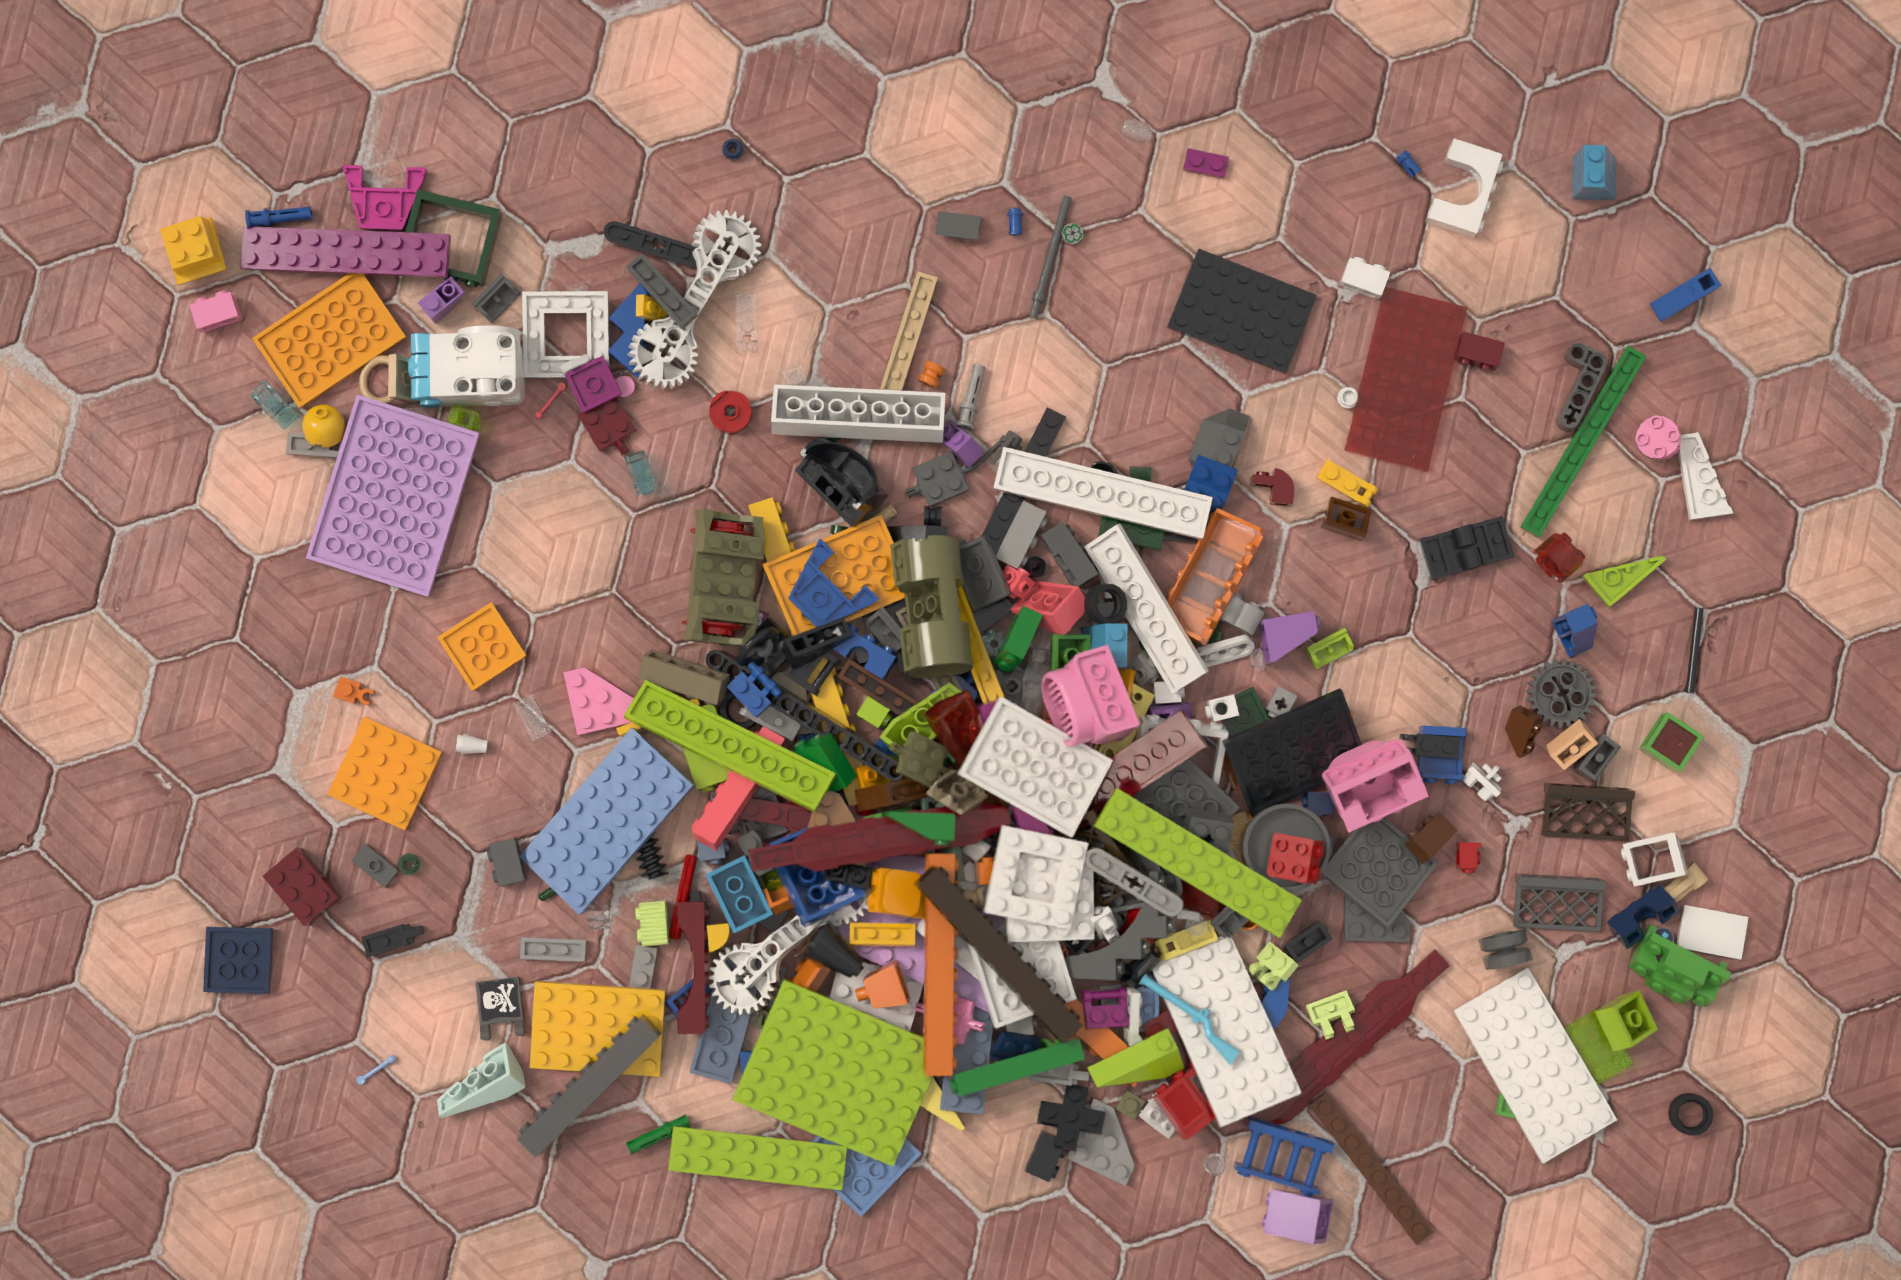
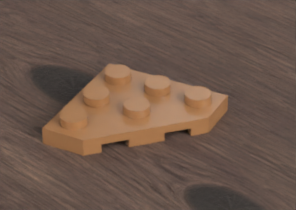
M827 791L816 812H811L807 829L828 824L833 826L856 821L841 795ZM865 861L852 863L854 865L866 866Z

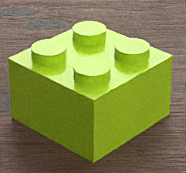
M1640 990L1621 994L1595 1011L1613 1051L1633 1047L1658 1030Z

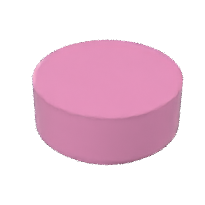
M620 376L616 379L622 395L619 397L628 398L634 394L635 383L630 377Z

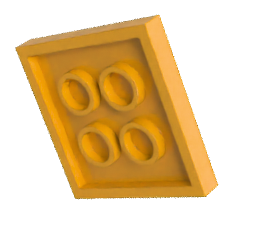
M492 602L437 637L472 691H475L527 657Z

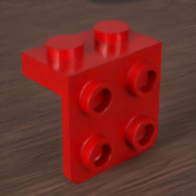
M1275 833L1272 839L1267 868L1268 876L1317 884L1321 874L1319 866L1320 860L1324 855V841Z

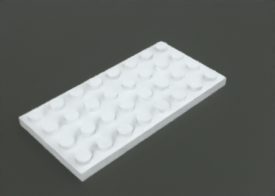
M1220 936L1217 941L1171 959L1162 960L1151 970L1156 983L1197 1010L1212 1009L1208 1017L1211 1020L1214 1034L1240 1051L1230 1065L1206 1038L1203 1023L1200 1021L1193 1023L1191 1015L1163 998L1220 1128L1301 1094L1232 937L1223 938Z
M1529 968L1521 970L1452 1010L1498 1090L1502 1093L1508 1107L1516 1117V1121L1541 1163L1547 1162L1617 1120Z

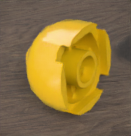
M320 404L307 411L303 418L302 430L306 441L311 445L315 446L317 444L322 445V447H330L342 441L343 434L346 431V423L342 413L335 407Z

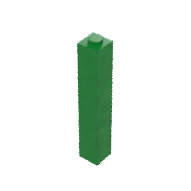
M1077 1038L1067 1041L1065 1044H1056L951 1076L952 1080L949 1081L952 1093H956L957 1097L1078 1062L1084 1060L1085 1057L1080 1040Z

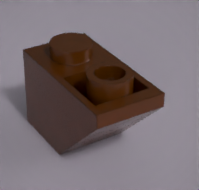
M1521 705L1511 710L1505 726L1516 756L1519 758L1531 754L1534 750V739L1542 729L1541 720L1543 717Z

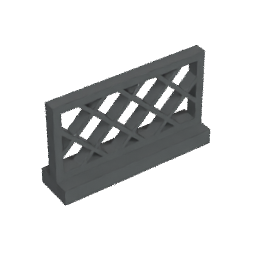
M1515 873L1514 927L1600 932L1603 891L1606 888V882L1602 878ZM1521 889H1530L1535 895L1525 903L1521 899ZM1546 890H1552L1556 897L1546 904L1540 896ZM1568 891L1574 892L1578 896L1569 906L1561 898ZM1589 893H1597V901L1592 906H1589L1583 898ZM1538 898L1545 907L1535 914L1528 906ZM1560 899L1566 908L1556 915L1550 907ZM1582 901L1588 909L1578 917L1571 908ZM1527 908L1533 917L1527 922H1519V914ZM1548 909L1555 918L1549 923H1543L1538 917ZM1568 911L1577 918L1570 925L1564 924L1560 920ZM1590 912L1596 917L1595 926H1587L1582 921Z

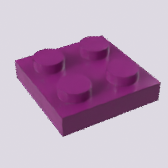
M603 355L565 373L583 413L622 395Z

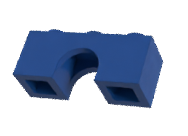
M848 623L853 636L832 649L849 658L855 649L865 648L869 654V659L864 668L885 681L898 660L897 657L893 656L895 651L885 645L883 648L875 645L877 640L867 634L865 637L857 634L859 629Z

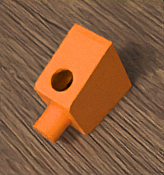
M894 960L867 974L863 979L865 986L855 989L858 1001L870 999L873 1008L905 1005L911 999L898 960Z

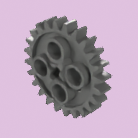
M1564 658L1561 659L1560 664L1554 659L1552 660V666L1549 662H1545V669L1540 666L1537 667L1539 674L1532 673L1531 676L1535 680L1527 682L1528 685L1532 686V689L1526 690V693L1531 694V697L1526 699V701L1533 702V705L1529 707L1530 710L1536 709V713L1543 716L1541 723L1549 720V727H1552L1556 722L1557 728H1562L1563 723L1566 728H1569L1571 721L1574 724L1578 721V718L1582 721L1586 720L1583 713H1592L1588 706H1595L1596 704L1591 701V698L1597 697L1596 694L1591 693V690L1597 688L1594 685H1590L1594 678L1586 677L1589 671L1581 672L1582 664L1574 667V660H1571L1566 665ZM1564 673L1570 676L1571 680L1568 685L1562 682L1561 678ZM1552 676L1556 678V683L1552 680ZM1544 683H1548L1551 686L1550 694L1543 692L1542 686ZM1564 690L1565 694L1563 697H1558L1557 693ZM1573 693H1577L1580 696L1578 704L1573 703L1571 700ZM1554 702L1559 703L1561 706V711L1558 714L1552 710ZM1566 703L1568 704V706H1570V711L1567 710Z

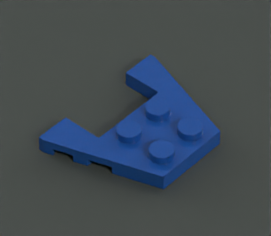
M821 538L818 540L788 597L789 601L815 627L851 615L879 600L866 585L851 600H848L818 569L834 554Z

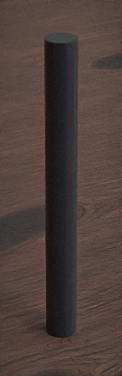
M1695 607L1686 693H1694L1704 610V608Z

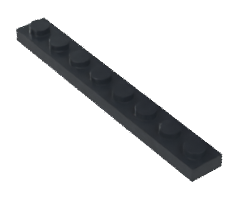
M1047 407L1024 452L1046 457L1066 416ZM1006 492L1002 494L982 536L987 535L995 556L1025 497Z

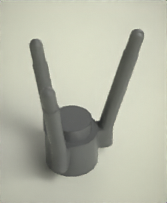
M1009 430L1005 436L1002 435L999 441L974 464L975 468L983 463L1000 446L1002 448L991 461V465H994L1001 457L1003 447L1020 451L1022 447L1019 444L1022 442V438Z

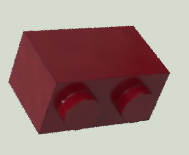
M1463 332L1459 337L1454 360L1459 361V364L1470 367L1471 364L1479 366V369L1485 372L1495 371L1499 367L1505 342Z

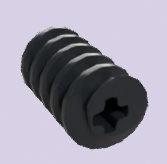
M650 837L637 852L641 853V855L636 858V861L643 862L638 868L639 870H646L641 875L642 878L651 880L669 874L668 871L661 870L667 865L666 863H659L664 858V855H657V852L662 849L661 847L654 846L659 841L658 838Z

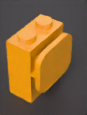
M873 868L870 880L871 892L867 899L868 912L911 919H925V896L913 884L923 874L897 869Z

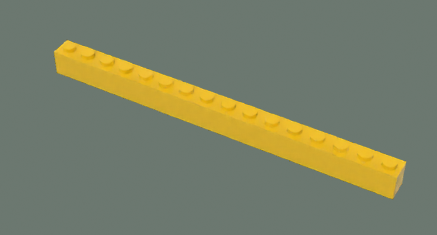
M773 497L748 505L752 516L764 517V554L767 562L795 551L793 542L788 543L786 534H789L786 522H781L779 514H782L779 501L774 502ZM823 657L808 678L807 682L809 684H813L828 662L826 658ZM834 667L820 687V693L817 697L812 694L815 706L856 732L854 724L849 725L847 717L851 715L847 703L842 704L840 696L844 694L840 683H835L833 676L837 675ZM824 720L821 724L824 732H826L829 728L828 722ZM842 731L839 734V740L845 743L847 736ZM857 745V751L863 754L861 745ZM842 751L853 770L863 766L862 762ZM857 778L846 788H843L848 805L854 806L857 804L854 790L859 789ZM882 807L873 809L882 810Z

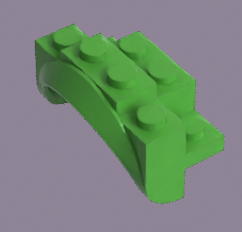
M1650 924L1643 932L1644 938L1638 941L1628 967L1633 969L1636 974L1643 976L1646 980L1645 985L1650 987L1652 991L1670 998L1675 1003L1685 1004L1687 1001L1692 1000L1694 1004L1706 1007L1714 1002L1719 987L1730 978L1731 972L1726 970L1728 964L1720 961L1718 966L1656 934L1657 927ZM1655 955H1660V956H1661L1659 962H1658V960H1657V958H1656Z

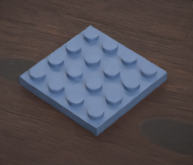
M818 1135L812 1141L837 1144ZM906 1138L894 1166H890L847 1148L842 1190L834 1191L861 1217L922 1153Z

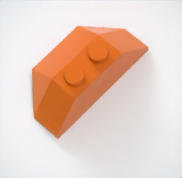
M809 959L806 961L801 960L795 968V971L798 973L793 980L791 978L788 980L817 992L831 969Z

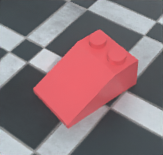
M1035 581L1024 600L1020 598L1010 610L1012 613L1017 614L1024 605L1043 615L1038 625L1039 627L1050 633L1065 635L1071 630L1075 622L1084 615L1085 596L1078 586Z

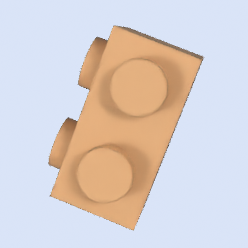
M1579 719L1546 746L1550 756L1565 770L1595 747L1598 742L1594 733Z

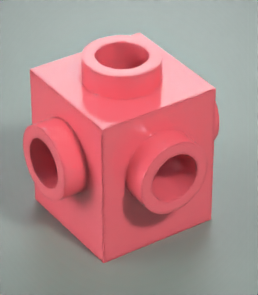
M1009 565L1003 570V575L1012 593L1009 597L1015 599L1017 596L1024 600L1035 584L1029 578L1030 573L1021 567L1016 570Z

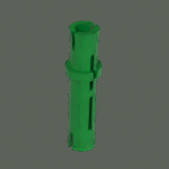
M686 1114L670 1122L665 1121L662 1126L627 1141L626 1145L631 1155L663 1139L672 1138L673 1126L691 1127Z

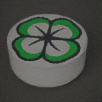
M1076 223L1067 224L1062 230L1063 241L1068 245H1077L1081 242L1083 238L1081 226Z

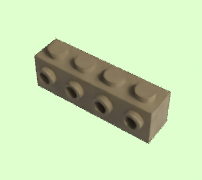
M652 649L643 655L639 675L640 680H647L655 685L664 687L669 692H679L685 694L688 698L703 700L709 705H718L726 698V686L730 677L729 674Z

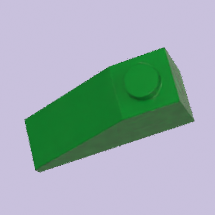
M886 813L887 818L929 841H935V845H948V841H954L955 814Z

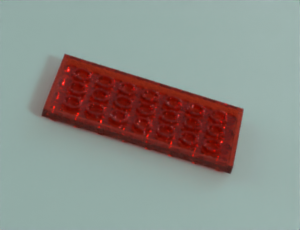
M1388 287L1384 288L1344 451L1428 471L1467 307Z

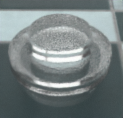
M1199 915L1189 917L1185 923L1187 933L1193 937L1202 936L1207 930L1206 920Z

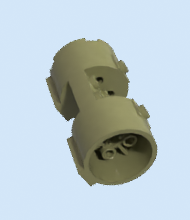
M932 535L919 540L915 538L902 539L891 544L894 584L900 592L905 594L908 626L900 629L904 672H908V675L914 678H941L970 671L973 669L969 626L967 622L960 621V609L957 599V588L963 586L961 557L957 538L945 535Z

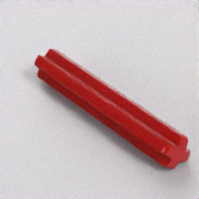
M689 854L685 856L676 902H688L697 856ZM675 902L668 936L678 940L681 937L682 930L676 924Z

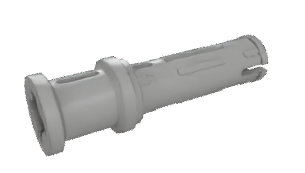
M973 364L965 401L960 404L961 412L959 420L955 424L967 430H974L975 414L979 411L977 401L986 370L985 366Z

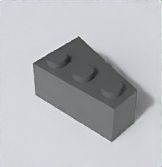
M1061 522L1043 533L1040 538L1069 584L1080 588L1094 580L1098 575V570L1093 561H1090L1085 555L1086 550L1080 542L1077 543L1073 537L1075 533L1071 526Z

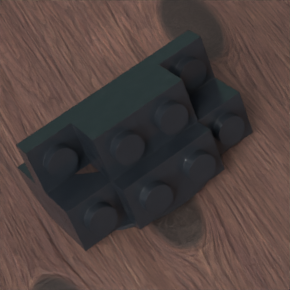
M817 438L805 446L799 453L804 459L795 471L851 527H856L868 511H877L889 496L880 487L876 472L870 462L850 447L835 443L831 439Z

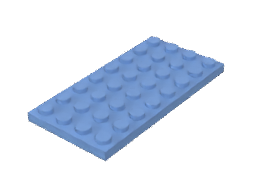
M631 728L523 851L520 857L579 915H582L695 785L635 728Z

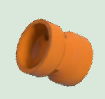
M926 361L924 365L925 371L920 374L918 381L925 386L937 389L939 377L944 375L946 369L934 362Z

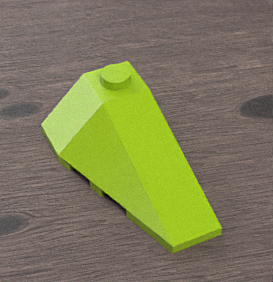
M949 682L917 705H914L893 719L879 738L889 749L893 747L891 746L892 742L903 746L907 741L910 731L917 732L933 740L966 695Z

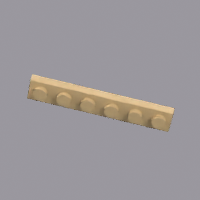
M917 271L880 390H903L938 277Z

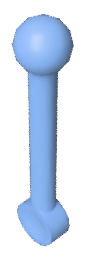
M389 1055L387 1060L384 1061L382 1064L368 1072L366 1075L359 1076L357 1078V1083L364 1084L367 1078L378 1072L380 1069H382L389 1063H394L396 1061V1057L394 1055Z

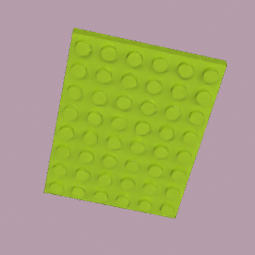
M783 979L732 1100L890 1166H894L933 1076L923 1074V1036L787 979Z

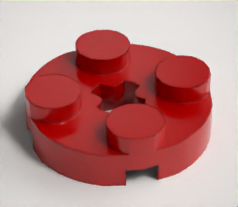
M722 391L711 401L709 415L711 422L718 430L727 434H733L742 431L749 424L752 417L751 405L747 397L742 393ZM727 407H735L736 410L734 411V413L736 415L733 417H727L725 415L727 413L725 409Z

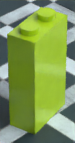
M708 704L702 706V708L719 716L716 705ZM683 748L698 791L702 790L703 793L715 790L714 785L726 782L730 770Z

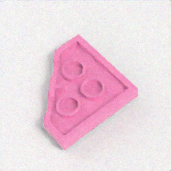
M586 668L563 672L578 736L632 723L624 718V714L634 698Z

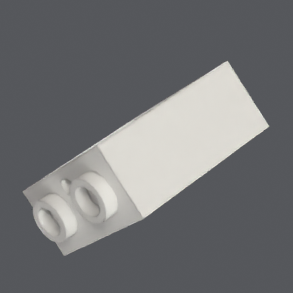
M1677 831L1623 844L1624 848L1621 849L1623 860L1627 861L1629 869L1626 870L1629 882H1633L1634 886L1688 874ZM1667 840L1675 871L1640 879L1632 848Z

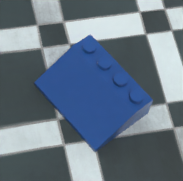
M807 827L771 842L769 846L792 842L807 830ZM797 864L775 867L803 928L823 920L866 897L863 890L824 880L825 870L813 871Z

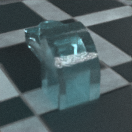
M266 380L250 393L254 401L283 430L300 416Z
M645 450L624 457L637 496L648 495L655 489H658Z

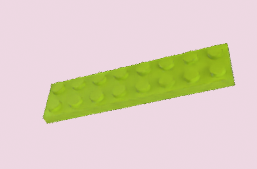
M673 1126L668 1171L842 1190L847 1147L838 1144Z

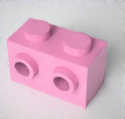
M228 291L218 292L215 294V297L209 299L206 297L195 300L194 304L189 305L196 328L202 333L243 320L235 295Z

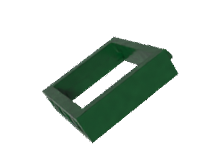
M417 189L406 233L416 232L423 203L490 219L476 275L453 269L448 270V278L451 276L456 283L457 281L465 282V285L471 288H477V286L484 287L503 216L501 210Z

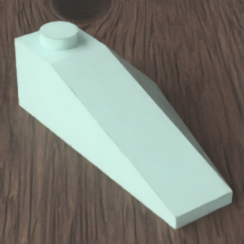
M506 1042L488 1052L483 1057L484 1061L476 1069L472 1067L467 1071L469 1075L461 1083L456 1082L437 1099L439 1117L444 1118L508 1098L525 1088L523 1070Z

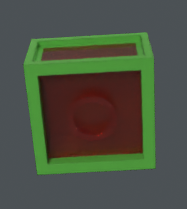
M1666 712L1659 716L1639 747V750L1673 773H1678L1683 770L1704 736L1669 712Z

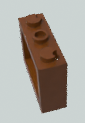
M907 778L857 789L854 792L858 810L863 811L928 797L926 792L930 788Z

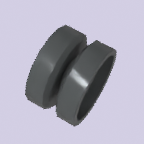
M1526 930L1499 932L1478 940L1481 951H1495V953L1483 958L1485 970L1509 967L1533 960L1529 948H1516V946L1525 944L1528 941Z

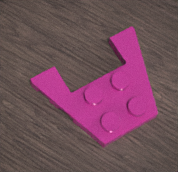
M343 165V171L347 179V185L351 193L360 229L404 231L412 211L417 189H421L427 169L424 167H406L405 189L363 187L364 167L362 165Z

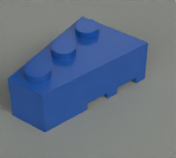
M1588 603L1551 620L1569 659L1593 648L1598 624L1596 621L1597 613Z

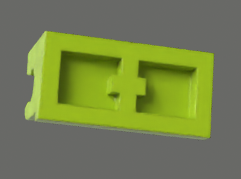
M1343 628L1304 650L1316 670L1353 651L1354 645L1347 630Z

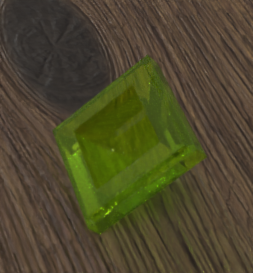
M777 870L761 875L764 889L767 888L768 891L776 890L783 886Z

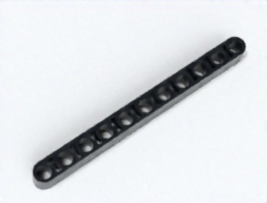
M712 650L706 655L707 666L729 674L730 681L737 677L732 673L734 665H737L739 668L738 675L741 672H744L747 677L752 674L748 667L740 666L737 663V658L724 650ZM717 654L721 656V663L719 665L714 660ZM758 679L756 686L762 691L765 686ZM778 684V688L783 692L778 698L775 696L773 698L767 697L773 703L771 705L773 708L815 734L823 736L831 733L842 751L887 779L899 781L906 778L902 775L897 777L893 773V768L895 765H898L899 758ZM788 698H790L793 702L792 708L790 710L787 709L785 706V702ZM806 709H808L811 713V717L808 721L805 720L803 717V713ZM824 720L827 721L829 725V728L826 732H824L821 728V723ZM842 731L847 736L845 743L839 740V734ZM859 743H862L865 747L863 754L857 751ZM877 754L883 757V763L880 766L875 762Z

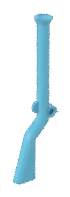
M1147 974L1143 976L1139 984L1147 986L1191 1015L1193 1023H1198L1199 1021L1203 1023L1206 1038L1230 1065L1233 1063L1240 1051L1214 1034L1211 1020L1208 1017L1212 1009H1202L1199 1011L1150 979Z

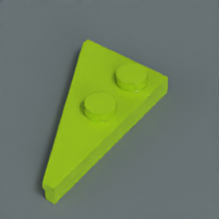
M1664 556L1649 558L1585 573L1581 577L1609 608L1661 565L1666 558Z

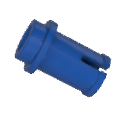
M1405 150L1396 157L1398 160L1397 164L1400 163L1412 178L1422 169L1410 156L1411 152L1408 153Z
M1008 209L1009 235H1022L1021 216H1023L1021 209Z

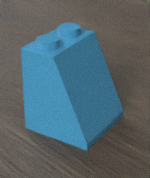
M1583 145L1573 156L1572 199H1616V157L1606 145Z
M1105 623L1081 627V635H1091V650L1108 645L1117 669L1127 668V624Z

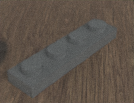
M643 253L626 266L631 275L681 330L698 317L692 307Z

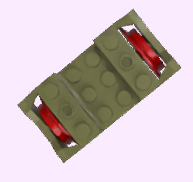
M708 509L695 510L696 527L690 529V532L695 534L688 616L687 621H682L681 623L687 626L684 640L743 647L754 636L758 625L759 603L753 602L756 561L763 560L764 517L736 515ZM744 525H754L753 536L744 531ZM741 625H745L743 638H733L735 637V631L744 630V626Z

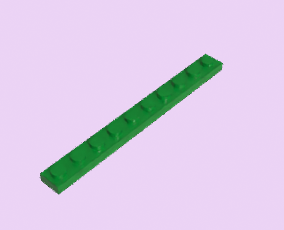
M1629 345L1626 346L1520 528L1537 538L1541 536L1645 360L1646 356Z

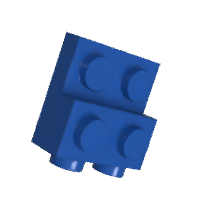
M1198 455L1184 490L1213 497L1210 511H1216L1217 508L1223 510L1238 469Z

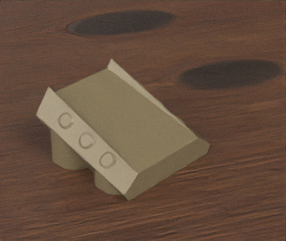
M952 769L937 779L926 792V795L964 816L983 803L989 796L983 788L972 784L969 780L958 775L960 769L955 771Z

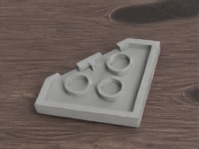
M1093 1098L1088 1109L1105 1111L1106 1113L1102 1135L1080 1131L1076 1152L1069 1151L1066 1158L1126 1186L1135 1165L1115 1110L1112 1106Z

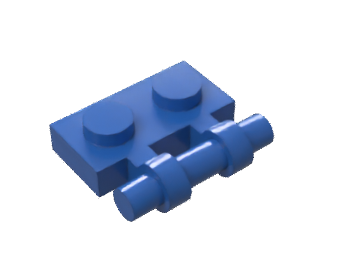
M752 661L747 666L752 674L747 677L744 672H741L726 687L754 717L758 718L773 704L767 697L772 693L778 698L783 692L778 688L776 681L771 680L765 674V670L761 666L758 667ZM758 679L765 686L762 691L754 684Z

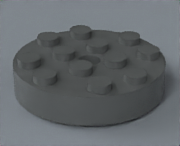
M1277 804L1261 810L1250 820L1242 838V855L1246 867L1286 891H1295L1309 886L1310 884L1268 876L1267 868L1273 835L1280 833L1324 841V855L1320 860L1319 866L1321 869L1320 876L1322 875L1330 857V838L1325 825L1312 811L1295 804Z

